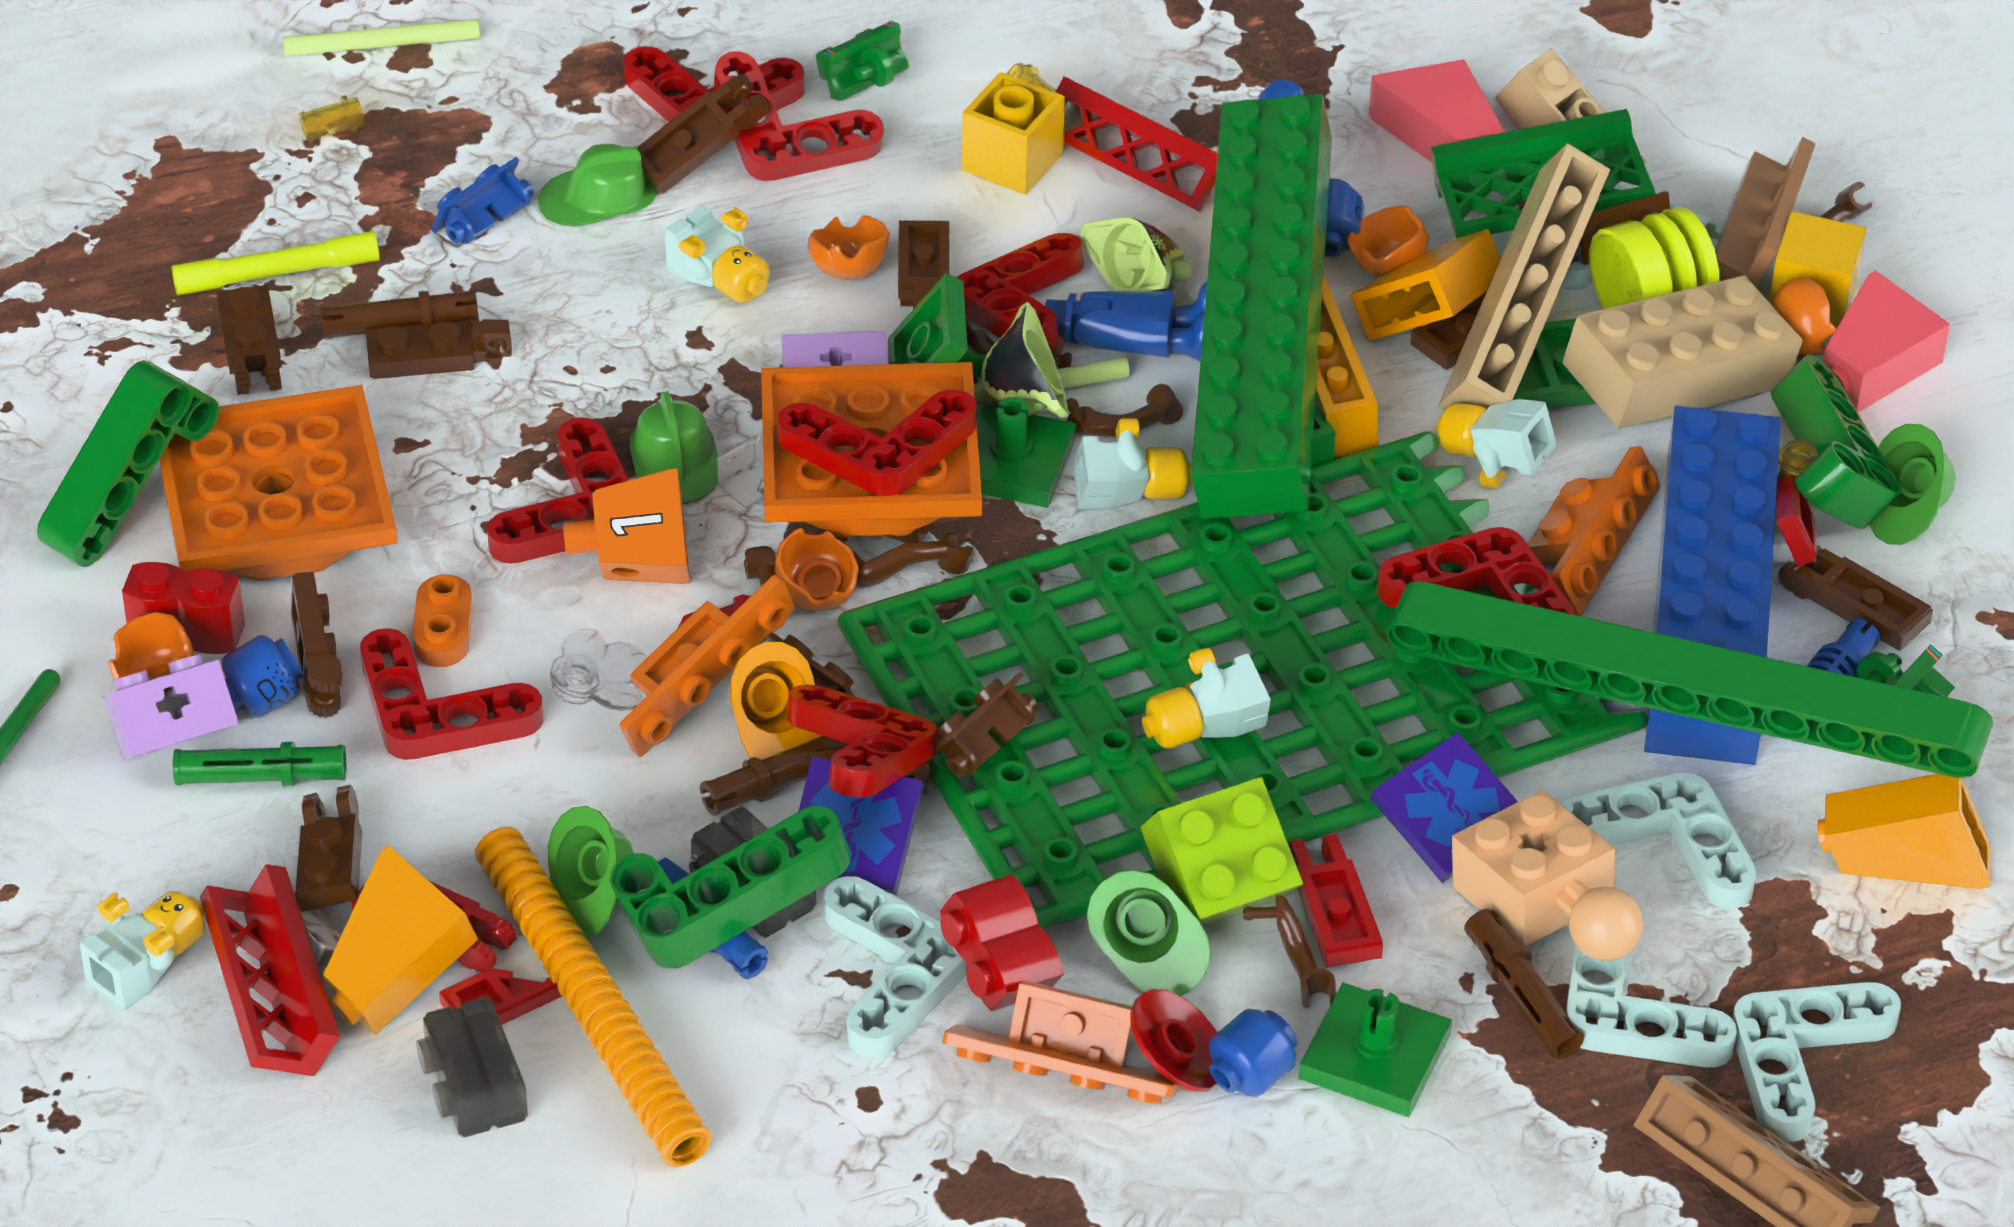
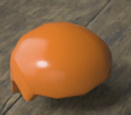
M1400 205L1384 208L1366 216L1361 220L1360 233L1355 234L1352 231L1347 237V241L1358 265L1367 273L1375 277H1382L1427 253L1429 235L1422 219L1416 218L1408 206Z
M861 216L853 227L843 226L839 218L834 217L823 229H815L810 234L807 249L811 259L822 272L838 279L860 280L869 277L881 265L887 251L890 231L883 222L871 216Z
M1809 278L1789 280L1780 287L1771 305L1802 338L1803 342L1798 356H1806L1808 354L1813 356L1825 355L1826 346L1822 344L1826 338L1835 333L1836 328L1830 323V304L1824 288Z
M799 528L779 543L775 560V575L784 580L795 606L811 611L831 610L847 602L854 593L859 571L858 564L852 549L840 540L835 539V536L830 531L820 535L806 534L803 528Z
M154 612L136 617L117 630L113 637L116 649L115 659H109L108 664L114 680L146 670L149 679L153 680L171 674L168 664L194 656V649L184 627L174 615Z

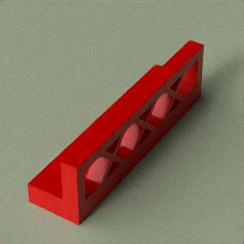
M1063 76L1055 93L1065 96V106L1068 102L1080 109L1084 124L1064 132V144L1198 212L1202 210L1216 182L1217 152ZM1091 115L1098 119L1093 121ZM1112 125L1120 130L1123 145L1104 152L1099 148L1095 131ZM1086 135L1088 143L1078 138ZM1131 135L1138 139L1132 141ZM1148 146L1159 149L1163 165L1145 172L1139 170L1135 151ZM1126 155L1128 164L1118 158ZM1171 156L1177 158V160L1172 161ZM1188 166H1193L1204 172L1191 196L1179 190L1175 171ZM1166 175L1168 184L1157 178Z
M265 864L248 892L207 885L200 896V901L250 1066L253 1068L315 1076L340 1035L286 867ZM224 909L243 912L247 926L244 928L227 915ZM238 946L259 961L260 968L258 970L238 955L236 950ZM254 989L272 1003L273 1011H268L251 998L249 990ZM266 1031L283 1044L286 1051L266 1048L262 1033Z

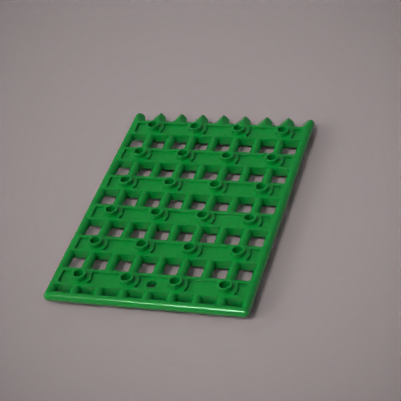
M1430 431L1421 432L1312 466L1308 511L1272 514L1275 517L1274 520L1237 531L1228 517L1202 519L1198 502L853 608L841 613L837 619L838 628L886 706L919 716L909 700L920 697L930 713L921 717L932 721L937 726V729L959 710L967 718L979 708L973 702V699L984 689V686L978 679L979 677L1017 665L1022 667L1031 682L1015 686L1014 688L1020 694L1027 693L1031 695L1037 703L1043 701L1054 718L1023 728L1005 745L990 729L987 733L1001 748L978 767L975 773L972 775L968 774L976 789L964 790L956 775L948 768L946 760L949 757L945 753L942 754L940 751L928 762L930 778L992 879L995 880L1012 874L1025 889L1033 905L1038 925L1044 930L1087 916L1090 898L1100 883L1105 880L1097 866L1098 864L1140 851L1151 868L1146 873L1153 874L1160 879L1140 826L1158 811L1181 804L1175 794L1176 792L1215 779L1222 789H1226L1262 777L1289 846V841L1302 839L1305 843L1324 835L1383 817L1384 814L1370 799L1373 790L1405 769L1402 763L1422 757L1457 732L1495 776L1499 778L1645 728L1648 721L1646 713L1640 709L1607 711L1602 703L1608 700L1606 698L1482 670H1476L1460 676L1451 663L1402 652L1388 641L1386 630L1396 608L1385 605L1378 597L1377 585L1380 565L1371 553L1405 542H1409L1414 550L1468 535L1473 533L1470 527L1489 514V502L1487 499L1449 501L1445 493L1463 482V466L1424 467L1420 462L1421 459L1435 451L1439 446L1437 436ZM1359 474L1370 490L1333 501L1322 485ZM1384 508L1395 523L1358 535L1347 519ZM1169 533L1180 549L1140 561L1130 545ZM1289 537L1300 553L1261 565L1251 549ZM1448 562L1437 566L1440 570L1447 573H1460L1465 570L1456 563ZM1072 563L1082 577V580L1042 592L1033 575ZM1193 568L1204 583L1164 596L1154 579ZM1314 572L1324 588L1286 600L1275 584ZM1520 583L1511 588L1520 594H1526L1535 587L1530 584ZM1489 586L1468 591L1496 598ZM975 594L984 610L943 623L933 606ZM1096 598L1106 615L1065 627L1056 610ZM1217 602L1228 619L1188 631L1178 617V614ZM1339 607L1349 621V624L1311 636L1300 619ZM875 625L885 641L874 644L865 628ZM997 629L1007 646L965 658L956 642ZM1119 633L1130 650L1089 663L1079 646ZM1242 638L1253 654L1250 657L1258 674L1266 673L1277 691L1268 694L1271 699L1268 717L1291 710L1302 725V728L1266 740H1262L1256 730L1236 737L1201 738L1200 736L1199 739L1192 741V744L1203 760L1161 773L1150 755L1168 749L1161 747L1154 737L1148 738L1146 733L1137 736L1126 718L1146 712V703L1151 696L1176 687L1185 688L1186 684L1202 678V673L1195 674L1189 665V655L1191 652ZM1364 642L1375 658L1374 660L1336 672L1325 654ZM898 661L907 677L896 680L887 663ZM1233 661L1218 665L1217 667L1224 670L1233 666ZM1143 669L1154 686L1113 699L1102 682ZM1389 678L1401 694L1400 696L1362 708L1350 690ZM1512 682L1525 700L1486 712L1474 694ZM1415 714L1427 731L1388 745L1376 727ZM1539 719L1551 735V737L1513 749L1501 731ZM1067 738L1077 753V756L1035 769L1025 751ZM1317 747L1328 765L1288 778L1276 759ZM1091 775L1102 792L1060 807L1048 788ZM1342 784L1354 802L1313 815L1301 797ZM989 808L1000 827L989 830L978 811ZM1115 813L1126 829L1125 832L1084 845L1072 826ZM1012 846L1024 865L1013 868L1002 849ZM1037 885L1048 904L1037 908L1026 888Z

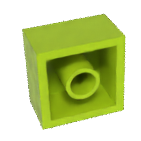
M1262 777L1160 810L1140 826L1160 880L1175 892L1200 921L1202 926L1243 913V908H1246V906H1252L1253 908L1276 901V895L1286 897L1303 885Z

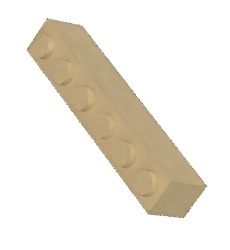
M1568 143L1539 170L1438 405L1444 409L1454 403L1481 405L1488 409L1490 405L1511 401L1514 398L1610 172L1609 168Z

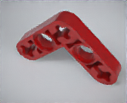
M636 47L628 51L624 56L626 85L668 122L705 93L709 92L711 94L715 90L714 87L707 89L664 51L656 47ZM775 58L759 65L776 111L796 102L803 96L804 67L798 61L790 58ZM670 91H680L686 93L685 95L676 97L664 95V93Z
M740 51L728 52L717 60L714 73L715 90L734 77L729 75V72H736L737 75L744 74L752 82V91L746 99H749L751 96L761 95L769 103L770 108H768L769 112L766 113L765 119L750 129L740 130L741 134L734 138L744 167L754 178L762 181H774L867 160L874 157L880 151L884 135V125L880 117L875 113L864 109L852 110L782 126L756 60L749 54ZM734 108L725 109V110H723V111H724L726 114H728V113L731 112ZM861 130V133L864 136H869V139L862 140L860 135L853 134V131ZM837 134L838 142L843 141L842 146H837ZM816 137L823 140L828 148L821 153H811L802 147L801 142L806 138ZM786 144H791L792 157L790 156V148L786 149ZM767 151L769 156L775 157V160L767 161V158L764 155H759V152Z
M1071 233L1052 234L957 276L956 278L963 281L965 316L998 338H1001L1013 323L1019 308L1028 302L1036 311L1050 349L1055 347L1059 342L1056 314L1029 295L1073 276L1083 269L1082 240Z
M955 389L940 391L930 397L883 438L817 405L803 402L793 403L782 408L778 413V441L781 447L788 452L872 494L879 496L898 495L907 490L975 431L976 401L973 396L965 391ZM914 439H926L932 443L924 446H914L907 442ZM837 446H852L856 448V450L847 453L835 452L831 449Z
M579 417L565 421L559 427L557 432L559 458L576 494L495 515L489 520L487 525L489 553L494 559L512 564L566 551L563 529H555L550 524L562 519L572 521L594 519L592 492L603 487L629 481L605 429L598 421ZM580 442H583L586 447H590L589 453L583 455V448ZM596 472L607 473L611 476L609 479L600 482L585 479L588 474ZM539 528L540 533H536L535 529Z
M1488 528L1393 556L1385 560L1379 568L1377 594L1385 605L1396 608L1405 586L1408 583L1419 581L1463 591H1472L1489 586L1496 598L1576 615L1569 601L1523 537L1509 528ZM1449 562L1461 565L1465 570L1460 573H1447L1440 570L1437 566ZM1523 583L1530 584L1539 591L1527 595L1520 594L1511 587Z
M391 628L377 629L368 633L360 643L362 671L383 742L387 751L396 758L404 760L418 759L523 738L534 734L543 724L542 695L537 688L530 684L510 683L427 700L411 645L405 634ZM389 653V656L393 659L394 666L385 668L382 654ZM398 687L411 691L407 697L402 699H389L383 695L387 690ZM514 708H521L522 712H515ZM490 712L494 713V718L488 719V713ZM460 715H470L478 719L477 722L468 727H457L449 723L454 717ZM439 723V729L433 730V724ZM405 730H412L413 734H405Z
M799 685L789 691L786 719L791 725L848 744L831 756L828 785L830 789L838 794L860 798L873 796L934 756L937 726L932 721L823 686Z

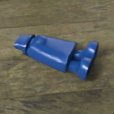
M1207 281L1202 285L1198 299L1193 304L1176 306V290L1084 292L1080 296V301H1077L1076 293H1070L1068 300L1046 299L1045 306L1056 314L1058 334H1064L1065 341L1080 343L1084 346L1167 358L1170 356V353L1187 355L1199 362L1201 360Z

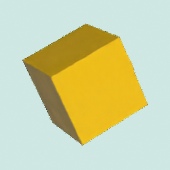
M999 72L962 112V170L1026 195L1063 155L1065 96Z
M1791 211L1775 261L1769 303L1772 304L1780 287L1789 280L1797 278L1812 279L1824 288L1830 304V323L1837 329L1850 307L1856 288L1867 227Z

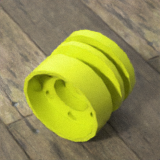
M1675 206L1665 209L1661 214L1652 213L1646 215L1640 222L1626 221L1602 228L1592 238L1589 249L1590 273L1594 290L1602 309L1719 282L1718 262L1709 234L1697 215L1686 207Z

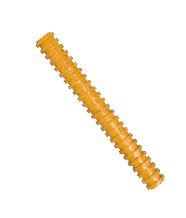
M510 826L490 831L478 842L475 849V858L483 867L484 873L488 876L499 897L512 914V918L520 927L522 934L527 938L537 958L543 963V967L550 975L552 982L558 983L560 995L566 1000L567 1006L573 1012V1016L581 1025L583 1032L589 1037V1041L597 1050L598 1056L605 1062L606 1069L613 1075V1080L621 1089L623 1096L628 1100L631 1109L637 1114L638 1120L645 1126L646 1133L653 1139V1144L661 1152L662 1159L667 1165L672 1167H682L695 1162L709 1149L712 1142L710 1131L703 1125V1120L695 1112V1108L687 1099L686 1093L679 1086V1082L671 1073L668 1065L663 1061V1057L655 1048L644 1027L639 1023V1019L631 1010L629 1003L623 998V994L615 985V981L607 973L606 967L600 961L591 943L584 936L582 929L576 924L575 918L561 900V896L546 876V872L531 852L518 829Z

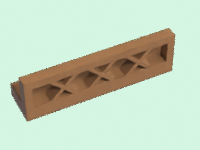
M1802 137L1786 166L1756 151L1753 152L1745 167L1715 248L1720 281L1745 275L1757 288L1778 252L1816 143Z
M1662 1075L1633 1125L1776 1227H1852L1856 1223H1872L1880 1210V1207L1692 1076Z

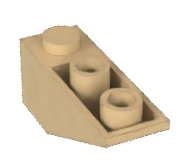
M1552 48L1519 70L1494 98L1520 129L1606 113ZM1641 155L1643 162L1645 163L1647 160Z

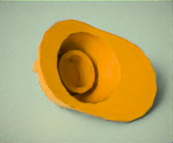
M763 642L750 648L737 661L731 676L729 704L736 719L741 742L749 758L757 757V759L763 760L822 736L795 727L786 719L789 691L799 685L815 684L809 663L796 648L783 642Z

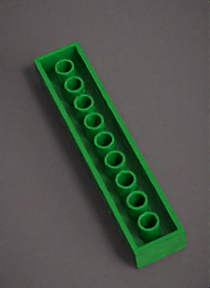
M1323 94L1222 102L1191 478L1202 519L1303 512L1309 509L1332 136Z

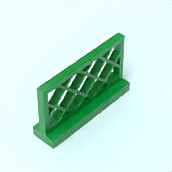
M1622 109L1431 147L1435 188L1438 197L1443 199L1456 239L1489 229L1490 234L1514 230L1522 212L1521 209L1515 208V206L1522 200H1527L1539 170L1567 143L1610 169L1593 212L1655 194V189L1632 134V124L1628 110ZM1620 181L1639 186L1626 190L1614 188ZM1492 191L1507 195L1500 203L1485 198ZM1472 210L1487 214L1482 218L1463 221Z

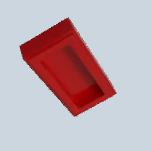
M1792 474L1777 480L1776 515L1777 523L1799 567L1816 560V530L1813 512L1807 499L1798 490L1795 484L1796 477Z

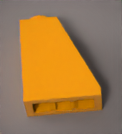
M1489 229L1448 241L1351 293V299L1369 342L1452 317L1485 293L1501 260Z
M1932 774L1826 794L1825 818L1819 819L1817 823L1818 837L1822 850L1825 853L1832 852L1841 874L1976 889L1991 887L1990 843L1962 778Z
M389 845L379 853L323 974L334 993V996L329 1000L333 1009L349 1025L354 1026L360 1021L375 1035L478 940L466 914Z

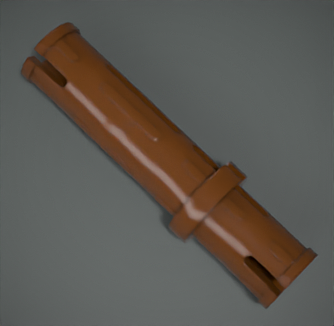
M476 289L438 295H429L428 290L419 291V297L331 307L321 306L324 339L366 334V329L390 326L400 327L428 325L439 322L479 321Z
M821 736L763 760L757 759V757L747 759L742 763V768L700 783V793H710L709 796L702 798L703 804L712 816H717L723 811L754 799L756 801L759 800V802L769 800L773 797L774 791L807 779L811 763L809 753L842 749L848 744Z
M1489 908L1483 909L1473 914L1467 920L1464 931L1486 960V970L1493 981L1504 985L1524 1017L1541 1038L1552 1058L1563 1059L1575 1053L1581 1047L1584 1037L1580 1030L1571 1022L1553 993L1531 964L1532 955L1527 947L1512 938L1494 909L1491 911Z

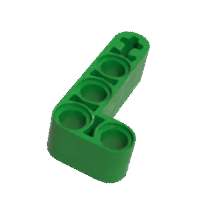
M1808 354L1770 393L1772 400L1809 463L1795 478V484L1801 494L1814 507L1862 530L1901 493L1902 489L1835 373L1820 359Z
M142 360L135 363L122 378L43 512L37 527L38 539L79 566L87 567L98 561L114 538L174 434L177 433L190 441L203 439L216 424L219 415L218 402L211 396L150 361Z
M810 806L772 826L674 884L671 883L660 864L652 856L644 853H634L618 861L611 871L610 883L627 921L652 960L658 966L667 969L679 968L839 877L846 871L851 862V851L837 815L830 808Z

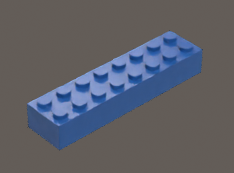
M1674 407L1667 455L1653 633L1767 657L1781 417L1710 410L1706 408ZM1647 708L1648 721L1645 731L1644 752L1750 765L1756 764L1760 733Z

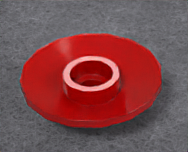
M1150 989L1139 995L1135 999L1131 1008L1132 1011L1130 1012L1131 1031L1140 1051L1153 1068L1171 1083L1189 1091L1206 1092L1218 1085L1209 1070L1212 1064L1209 1054V1042L1217 1031L1203 1012L1186 998L1169 990Z

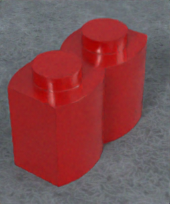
M162 562L132 564L122 589L126 624L136 617L154 612L174 615L184 627L194 651L206 654H225L237 648L245 626L239 577L223 570L210 568L185 571L175 565Z
M1012 874L955 892L940 910V926L943 937L966 961L968 985L974 995L980 997L990 1011L1015 1004L1019 983L1023 981L1054 987L1064 975L1062 963L1053 942L1044 929L1038 925L1029 896L1021 883Z

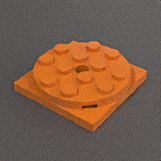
M972 362L761 368L765 523L806 522L818 528L831 531L836 536L849 538L856 535L878 536L892 534L895 536H905L912 533L915 529L928 525L941 517L982 516L977 423L975 431L907 490L893 496L872 494L788 452L781 447L778 441V413L789 404L798 402L817 405L883 438L930 397L940 391L948 389L961 390L969 393L975 399ZM914 439L907 443L914 446H924L932 442L926 439ZM837 446L831 450L847 453L856 450V448L852 446Z
M363 385L219 406L218 419L208 435L201 440L190 441L175 433L159 459L178 565L185 571L203 568L218 569L236 575L248 576L253 580L263 581L275 577L292 576L295 573L320 572L353 550L398 543L396 525ZM272 492H281V493H276V494H268V493H272Z

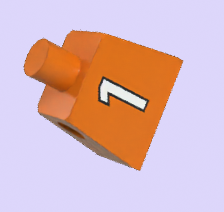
M669 469L597 489L592 492L594 519L563 523L566 554L598 552L599 566L602 578L676 584L690 583L682 493L677 469Z

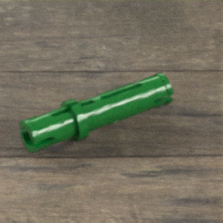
M281 742L280 748L174 749L173 779L176 785L188 783L281 781L282 786H295L296 780L339 779L341 781L346 780L347 754L344 744L338 746L295 747L294 742Z

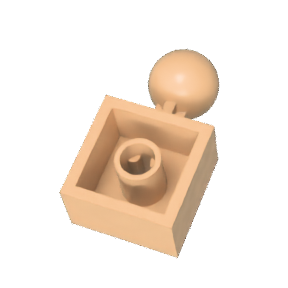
M1544 790L1452 835L1453 888L1479 910L1489 908L1491 911L1494 909L1515 941L1528 946L1569 925L1570 936L1576 947L1583 954L1595 960L1614 961L1621 959L1631 953L1638 945L1643 934V915L1637 902L1628 893L1615 888V848Z

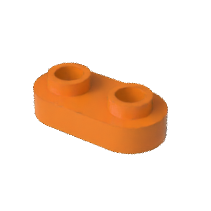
M437 575L425 580L417 590L413 623V645L416 657L426 665L432 667L451 666L460 662L468 653L473 605L471 588L464 579L454 575Z

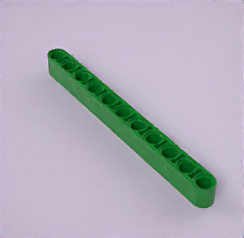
M1415 581L1405 586L1386 630L1388 641L1402 652L1957 778L1971 777L1977 772L1993 726L1992 716L1985 709L1970 702L1427 582Z

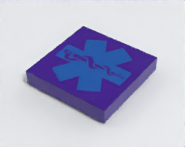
M1458 732L1374 789L1370 796L1372 802L1442 883L1453 876L1452 835L1518 802Z
M812 756L798 812L810 806H824L830 808L837 815L851 851V862L846 871L835 879L845 876L859 877L886 892L897 894L925 784L921 780L902 777L873 796L849 797L838 794L829 788L828 780L831 760Z

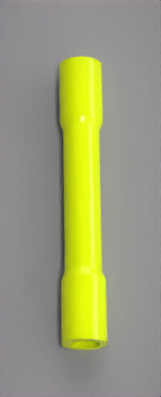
M369 231L334 237L320 243L227 259L212 258L171 265L175 291L178 296L219 289L227 284L325 267L340 268L379 261V249L375 232Z

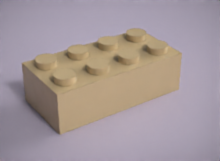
M1744 275L1578 315L1562 363L1618 429L1673 416L1675 406L1705 408L1771 391L1793 369L1803 340Z

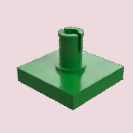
M945 273L888 337L889 364L972 362L974 384L978 381L977 376L981 378L982 365L986 354L967 347L963 281Z
M1018 397L1004 398L999 402L998 407L976 403L982 495L1048 508L1076 439V423L1038 415L1028 417L1029 405L1025 400Z
M1342 982L1300 1062L1298 1079L1409 1117L1450 1037L1452 1019L1400 1002L1398 997L1391 992L1385 997L1383 996L1384 990L1372 989L1367 991Z

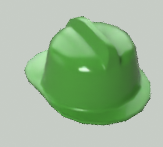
M599 144L588 148L581 154L574 170L562 173L546 183L538 196L540 212L548 220L559 225L581 226L643 210L654 201L657 189L642 170L641 154L637 147Z
M668 391L662 392L659 403L649 406L639 416L636 430L630 436V452L636 478L669 469H677L681 485L682 503H692L703 499L711 493L718 483L717 458L719 457L714 437L707 426L705 417L696 406L688 402L672 400Z
M1904 424L1893 429L1881 441L1878 447L1902 489L1901 493L1869 524L1875 537L1888 545H1903L1918 538L1929 528L1938 510L1949 500L1954 490L1956 477L1953 464L1946 453L1943 452L1942 442L1935 432L1922 424Z
M589 806L572 807L562 814L552 828L547 846L550 881L561 896V900L568 907L569 912L575 918L576 924H578L584 932V936L589 940L601 932L610 920L614 907L618 903L610 883V874L613 867L623 857L634 854V851L625 835L621 831L612 828L600 811Z
M1138 870L1117 872L1100 883L1089 902L1087 911L1089 931L1098 946L1129 982L1143 993L1150 989H1162L1183 996L1195 989L1207 974L1211 958L1209 937L1200 921L1175 892L1155 875Z

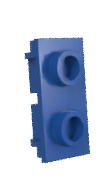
M515 157L501 167L493 164L482 171L471 186L464 190L456 187L449 191L437 205L439 212L431 230L436 233L447 226L446 233L453 243L463 242L467 244L495 226L496 220L487 209L490 208L503 221L528 206L530 198L534 195V190L527 180L521 179L519 181L514 175L520 160Z

